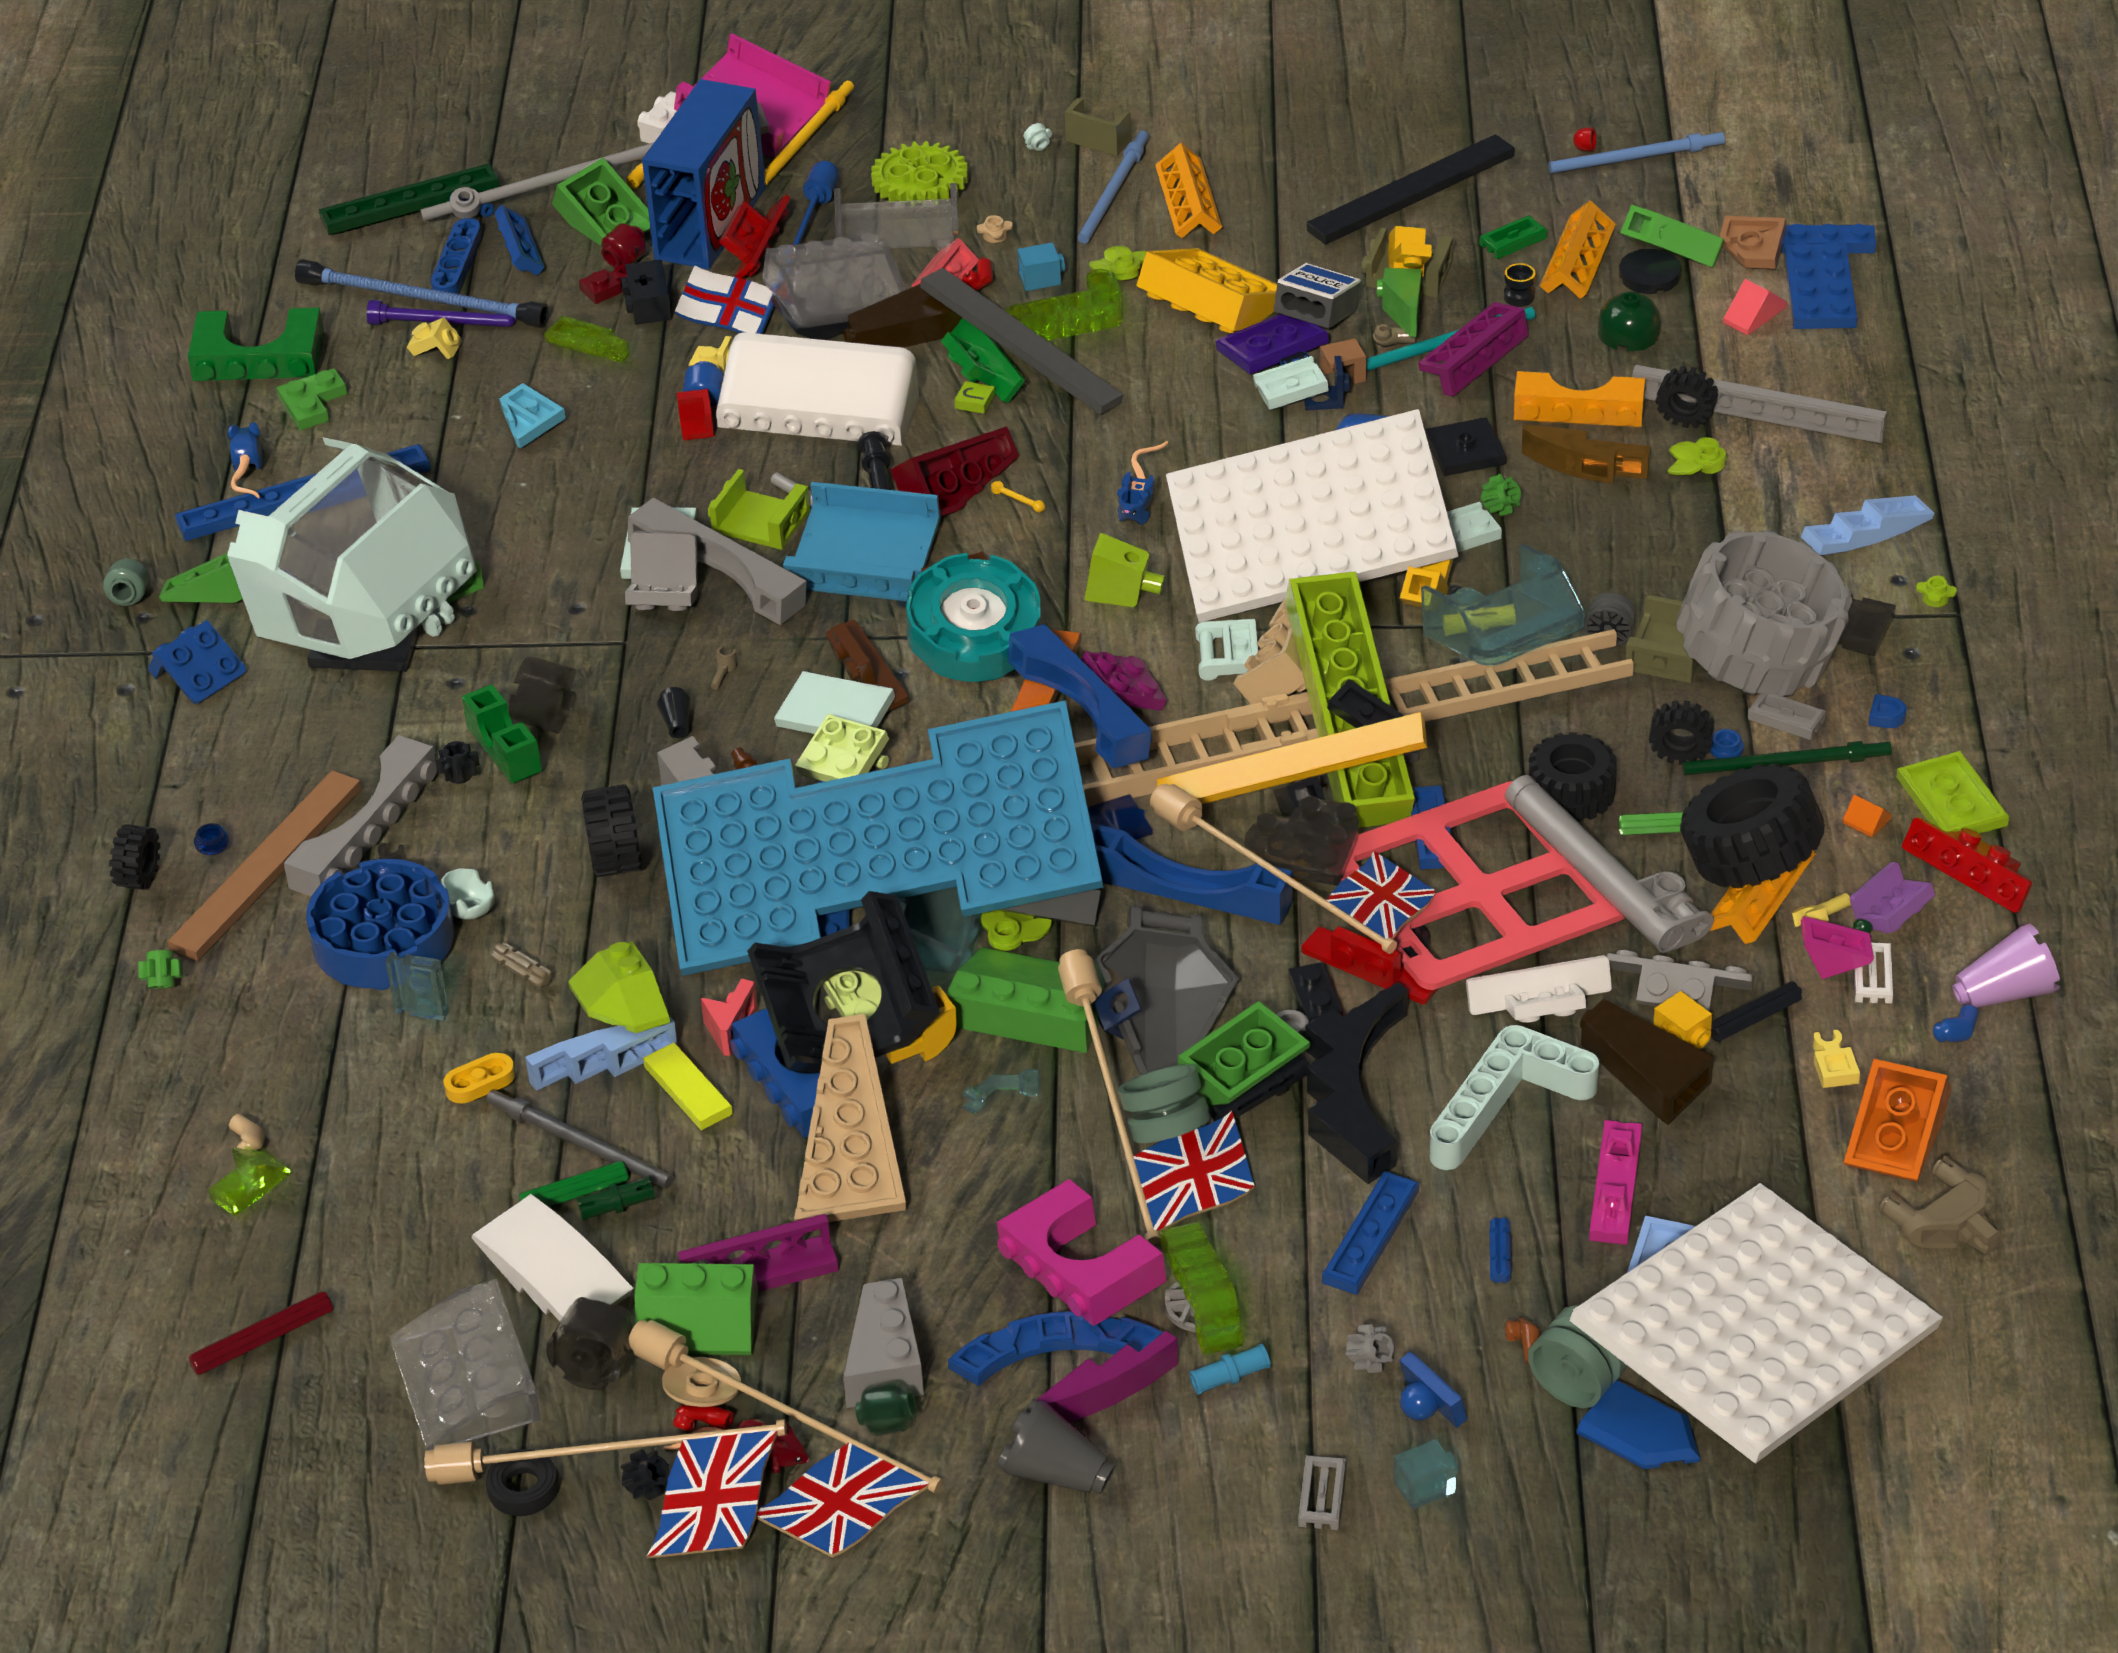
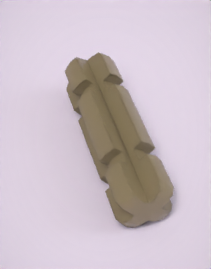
M507 943L495 945L494 952L492 953L494 961L500 965L504 964L508 970L525 980L528 979L531 984L538 988L547 987L550 984V979L553 975L548 968L543 965L539 966L538 962L518 950L515 951V948Z

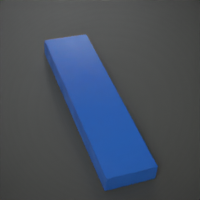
M1386 1171L1383 1172L1322 1273L1323 1284L1358 1295L1418 1194L1419 1182Z

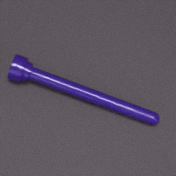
M369 300L367 305V323L369 325H382V322L387 323L388 320L434 322L443 317L452 324L511 327L515 322L514 317L506 314L393 308L380 300Z

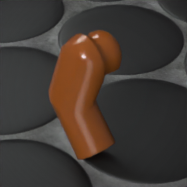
M1518 1318V1321L1508 1320L1505 1323L1506 1339L1510 1342L1520 1340V1343L1523 1345L1524 1362L1526 1365H1529L1528 1350L1539 1338L1541 1332L1536 1325L1525 1318Z

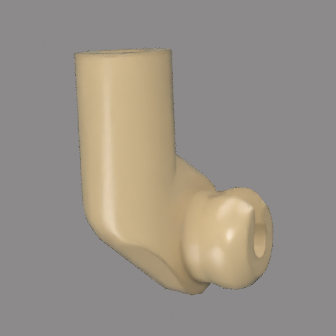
M234 1115L229 1122V1129L238 1134L242 1139L237 1145V1151L248 1158H253L256 1155V1151L258 1149L261 1150L263 1147L265 1133L260 1126L243 1115Z

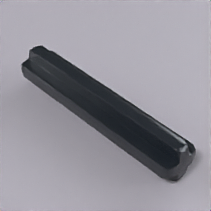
M1790 981L1713 1020L1711 1025L1712 1039L1715 1042H1720L1801 1001L1802 989L1795 982Z

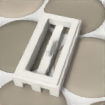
M1872 943L1874 960L1871 964H1868L1869 987H1863V967L1854 969L1855 1002L1863 1003V997L1870 998V1003H1877L1878 998H1884L1885 1003L1892 1004L1891 943ZM1876 952H1882L1884 988H1877Z

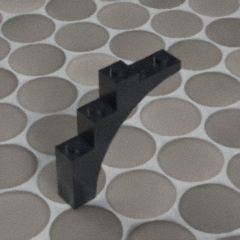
M1399 982L1386 990L1379 991L1373 998L1358 1007L1352 1008L1344 1016L1335 1009H1331L1305 1025L1306 1039L1310 1042V1047L1306 1049V1052L1316 1059L1311 1065L1307 1066V1093L1317 1101L1308 1109V1135L1367 1184L1379 1178L1384 1171L1388 1172L1396 1167V1140L1379 1124L1366 1104L1360 1079L1363 1066L1373 1047L1390 1028L1407 1016L1408 989Z

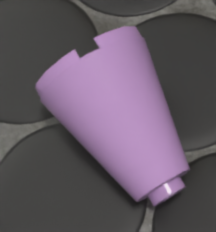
M2032 924L2019 927L1955 976L1956 984L1952 985V989L1960 1005L1966 1003V1005L1978 1008L2050 994L2060 990V986L2054 983L2060 980L2055 961L2046 943L2038 944L2033 937L2039 932Z

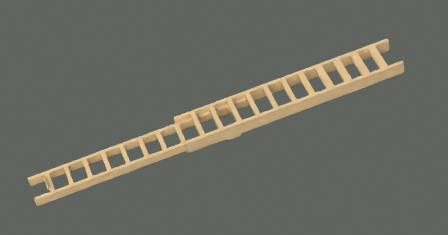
M1613 629L1385 679L1384 682L1388 697L1395 710L1404 716L1421 712L1426 722L1633 676L1634 662L1632 659L1601 665L1596 655L1592 653V651L1616 646L1617 633ZM1581 654L1588 668L1567 672L1560 658ZM1549 661L1556 675L1535 680L1528 665ZM1517 668L1524 682L1503 687L1496 673ZM1484 675L1492 690L1471 694L1464 680ZM1452 682L1460 697L1438 701L1431 687ZM1420 689L1427 704L1406 708L1400 694ZM1305 692L1291 696L1282 693L1261 698L1259 703L1150 726L1152 730L1150 750L1158 749L1165 767L1143 771L1140 762L1128 764L1131 774L1116 778L1111 777L1105 760L1095 751L1096 738L1074 743L1079 766L1089 764L1097 781L1083 785L1087 808L1152 794L1157 788V779L1319 738L1317 729L1308 730L1302 719L1304 716L1313 715L1308 693ZM1288 720L1294 732L1291 734V731H1284L1281 733V736L1275 737L1269 724ZM1256 727L1261 741L1243 744L1240 747L1234 732ZM1223 735L1231 752L1209 757L1201 739ZM1191 742L1198 759L1176 764L1168 746Z

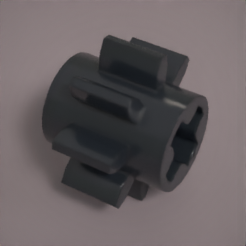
M453 741L439 750L440 758L436 760L438 774L444 773L445 781L461 784L469 781L472 775H477L476 766L480 765L478 752H471L470 744Z
M641 1449L630 1454L631 1461L622 1464L620 1467L623 1470L622 1486L633 1494V1499L645 1496L648 1500L661 1496L660 1488L667 1486L669 1464L662 1457L658 1456L657 1450L646 1454Z

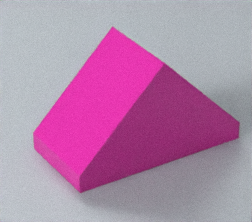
M1803 916L1801 919L1804 947L1822 979L1871 964L1874 960L1870 933Z

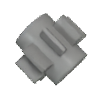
M1372 1324L1358 1325L1359 1334L1347 1336L1349 1341L1347 1343L1346 1356L1355 1363V1370H1367L1368 1373L1382 1372L1381 1363L1393 1361L1392 1355L1395 1342L1385 1334L1386 1327H1373Z

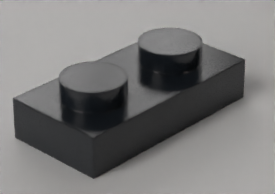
M1350 679L1328 701L1327 706L1329 711L1355 728L1404 716Z
M1324 962L1288 969L1291 987L1301 1013L1308 1019V1024L1314 1018L1322 1016L1331 1009H1335L1343 1016L1342 1008Z

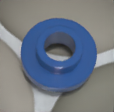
M1722 729L1714 733L1710 753L1716 758L1741 756L1744 744L1736 731Z

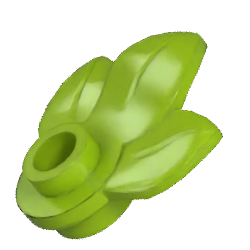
M1112 246L1104 251V258L1091 261L1089 268L1099 273L1112 272L1118 280L1133 279L1139 275L1138 269H1140L1144 261L1146 251L1132 252L1125 246Z
M1703 437L1696 443L1690 441L1679 442L1669 448V453L1677 461L1667 471L1668 474L1691 475L1698 471L1705 474H1713L1725 467L1727 454L1725 449L1720 447V443L1713 438Z
M999 910L985 912L981 915V924L988 931L989 944L993 948L1003 951L1015 949L1022 942L1037 941L1043 938L1049 932L1052 925L1051 919H1034L1033 916Z

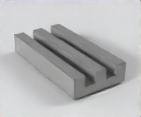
M1760 693L1748 710L1749 720L1808 740H1812L1814 731H1818L1820 723L1823 724L1826 715L1825 710L1783 696L1781 697L1777 694Z
M1306 1455L1298 1527L1306 1528L1307 1523H1314V1528L1322 1529L1323 1524H1330V1530H1339L1346 1458ZM1314 1466L1321 1467L1317 1505L1316 1512L1308 1511ZM1332 1467L1336 1468L1331 1513H1325L1329 1469Z

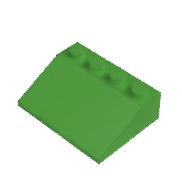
M981 947L957 970L946 993L947 997L956 1007V1028L1082 1053L1088 1052L1093 1040L1084 1007L1071 1004L1066 1000L1058 972L1060 962ZM1092 1003L1091 1008L1098 1029L1100 1024L1098 1021L1099 1015L1094 1003Z

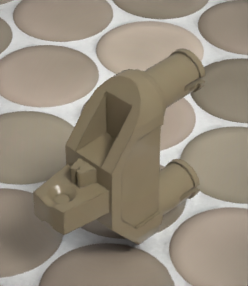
M1943 1156V1160L1939 1159L1932 1170L1933 1176L1939 1178L1952 1188L1949 1192L1920 1210L1912 1208L1895 1193H1890L1889 1197L1886 1196L1879 1206V1212L1900 1226L1904 1237L1921 1248H1957L1962 1243H1968L1982 1253L1987 1254L1997 1247L1998 1231L1984 1215L1987 1179L1979 1173L1967 1172L1949 1156Z

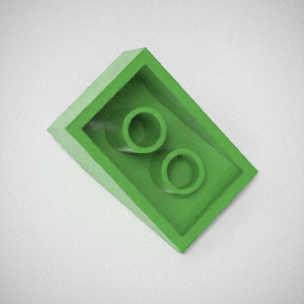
M604 157L556 186L552 205L570 226L600 246L602 239L621 223L637 226L644 234L651 230L648 208Z

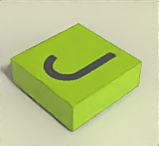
M965 381L954 399L955 409L985 414L995 397V386Z

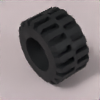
M1569 732L1568 735L1559 733L1554 734V738L1547 737L1542 740V744L1534 746L1533 752L1529 756L1528 775L1543 787L1574 819L1581 822L1584 818L1589 820L1596 818L1597 813L1603 814L1607 811V806L1612 805L1615 796L1617 760L1616 756L1612 754L1613 750L1610 746L1604 745V741L1599 738L1592 739L1591 735L1588 734L1577 735V732Z
M626 784L583 791L581 801L592 868L596 876L602 877L640 870L642 860L629 788Z

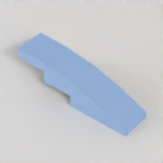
M1916 495L1867 499L1864 501L1861 511L1835 513L1831 524L1805 526L1801 538L1808 545L1812 546V549L1819 555L1846 552L1873 545L1905 533L1933 519L1935 513Z
M669 1017L670 1023L639 1033L626 1030L625 1026H614L554 1044L525 1057L529 1083L537 1091L567 1076L575 1084L606 1069L614 1077L619 1076L643 1064L644 1057L673 1042L678 1046L675 1022Z

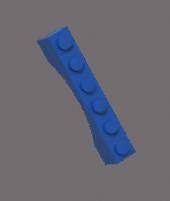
M1045 624L1010 633L1008 663L1024 679L1054 688L1072 698L1085 709L1092 718L1097 730L1095 751L1113 769L1149 759L1150 743L1152 742V730L1093 670L1082 662L1077 654L1072 652L1061 641L1059 636L1055 635Z
M1094 823L1091 824L1102 882L1277 925H1281L1292 904V886L1257 863L1246 868L1230 871H1210L1192 868L1154 853L1123 830ZM1276 867L1292 878L1291 870Z

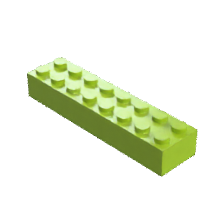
M1354 571L1289 579L1285 604L1318 737L1356 729L1327 709L1328 701L1348 679L1391 706L1357 573ZM1403 754L1327 773L1341 830L1387 825L1411 816L1415 797Z

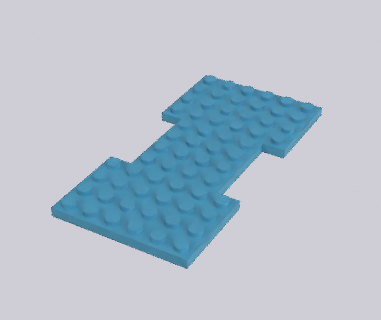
M1066 700L928 729L933 759L796 788L791 760L785 759L653 787L678 961L682 976L751 962L747 950L755 942L782 947H797L821 938L818 921L819 915L862 907L861 899L868 891L897 895L898 899L957 887L962 915L966 917L1103 888Z

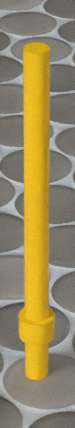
M845 81L837 91H832L825 98V104L764 170L766 186L825 120L845 104V98L854 89L851 81Z

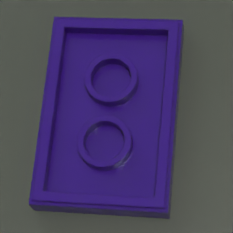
M1279 314L1216 340V349L1247 373L1252 374L1279 363L1282 358L1300 351L1306 352L1329 342L1328 332L1316 324Z

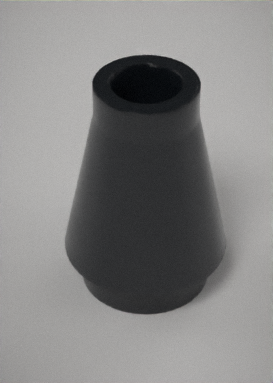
M667 688L660 693L657 707L667 725L669 735L672 738H683L689 733L690 697L682 688Z

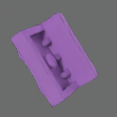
M1890 862L1850 896V903L1856 920H1867L1872 924L1873 930L1881 931L1882 933H1892L1900 929L1902 924L1913 914L1921 911L1923 906L1935 896L1932 883L1904 880L1899 863Z

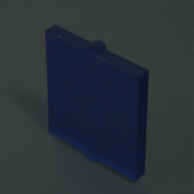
M1130 794L1087 807L1091 824L1094 823L1123 830L1135 840L1153 834V830L1145 818V811L1138 808Z

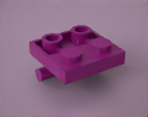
M1084 652L1081 661L1093 670L1127 706L1162 711L1167 699L1141 659L1135 656H1115L1108 652Z

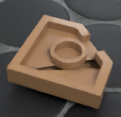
M1725 216L1719 236L1725 239L1722 247L1745 268L1776 269L1787 229L1786 218Z

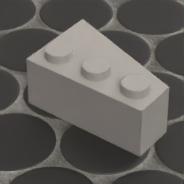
M902 1278L863 1285L843 1376L846 1408L924 1395L921 1362Z

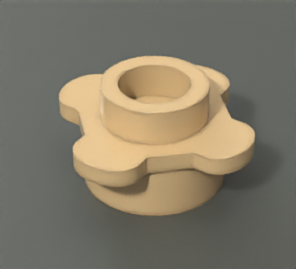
M991 215L986 218L983 224L977 225L976 229L978 233H983V238L987 242L998 243L1007 238V230H1011L1013 224L1011 221H1004L1000 216Z

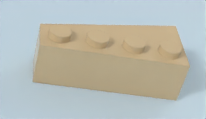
M1286 597L1269 623L1271 628L1261 636L1257 643L1261 649L1255 656H1249L1244 666L1248 671L1238 675L1233 682L1250 704L1259 703L1261 698L1282 693L1289 695L1295 690L1301 692L1306 689L1286 609Z

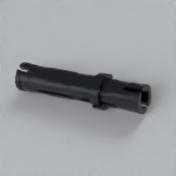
M1299 1054L1232 1102L1211 1106L1210 1115L1213 1121L1219 1120L1231 1111L1233 1112L1234 1119L1274 1095L1281 1096L1285 1094L1287 1087L1307 1076V1066L1310 1065L1309 1061L1302 1054Z

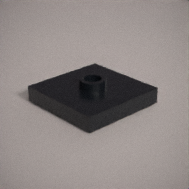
M1487 417L1425 429L1428 444L1444 476L1506 464V454Z

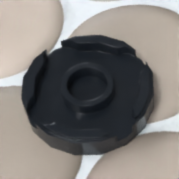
M1652 248L1639 249L1628 253L1622 258L1619 264V277L1623 279V284L1627 288L1635 292L1655 294L1656 290L1664 288V292L1669 291L1678 284L1681 278V265L1674 255L1664 250Z

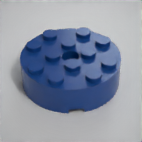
M375 859L360 862L358 869L343 875L338 871L327 878L315 890L307 906L306 919L315 960L328 976L344 985L386 990L390 987L413 981L437 968L449 952L454 939V924L447 889L438 881V877L433 871L411 861Z

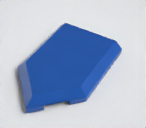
M1616 1380L1597 1404L1581 1419L1577 1428V1434L1643 1469L1659 1468L1661 1463L1683 1461V1464L1700 1462L1699 1452L1688 1416L1621 1380Z

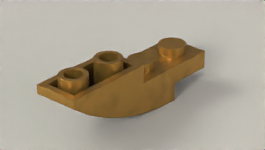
M1523 424L1522 454L1548 468L1578 478L1613 484L1615 476L1648 478L1650 446L1587 439L1588 431Z

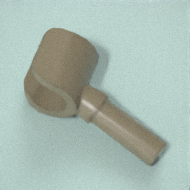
M719 647L716 650L717 672L711 683L713 690H718L726 672L736 669V649H733V652L727 655L723 654V647Z

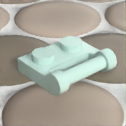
M1255 619L1206 621L1199 623L1195 628L1196 639L1200 642L1201 662L1199 663L1198 670L1201 679L1211 681L1216 679L1218 675L1244 674L1248 671L1244 666L1249 656H1255L1258 652ZM1223 637L1224 658L1214 659L1213 640Z

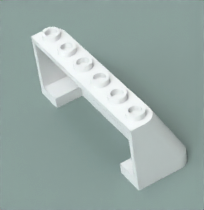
M746 332L739 333L734 337L729 349L716 410L717 427L858 441L864 433L877 431L885 436L887 444L902 446L919 401L916 359L909 350L901 347Z

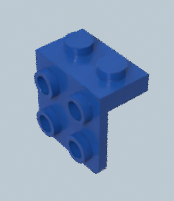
M208 620L196 627L191 626L187 628L171 643L168 644L166 642L157 647L151 654L153 658L148 667L149 672L155 679L168 672L194 704L202 703L242 677L246 671L244 664Z

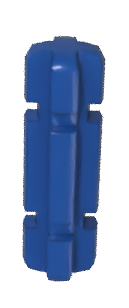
M1495 1217L1490 1221L1489 1228L1490 1279L1494 1283H1507L1511 1279L1510 1221L1505 1217L1501 1219Z

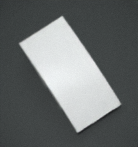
M532 1194L472 1234L471 1238L514 1288L519 1293L525 1290L545 1315L551 1312L572 1337L632 1294L633 1287L611 1263L577 1230Z

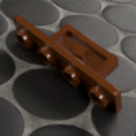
M855 620L836 625L825 633L838 661H843L852 681L856 680L861 683L893 689L895 698L887 712L909 702L908 694Z

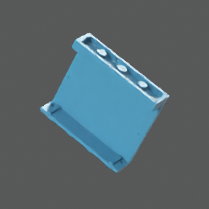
M811 482L813 505L795 557L786 556L783 568L806 580V590L907 601L912 582L921 573V568L926 566L941 519L938 495Z

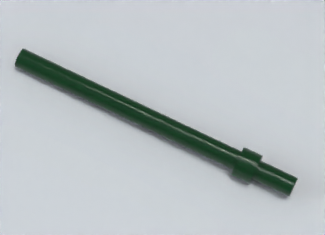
M1862 741L1847 742V746L1685 761L1682 762V770L1685 776L1736 771L1742 768L1746 770L1752 768L1753 765L1759 764L1763 766H1769L1770 764L1787 766L1849 760V763L1864 762L1865 758L1890 756L1892 748L1890 742L1863 744Z

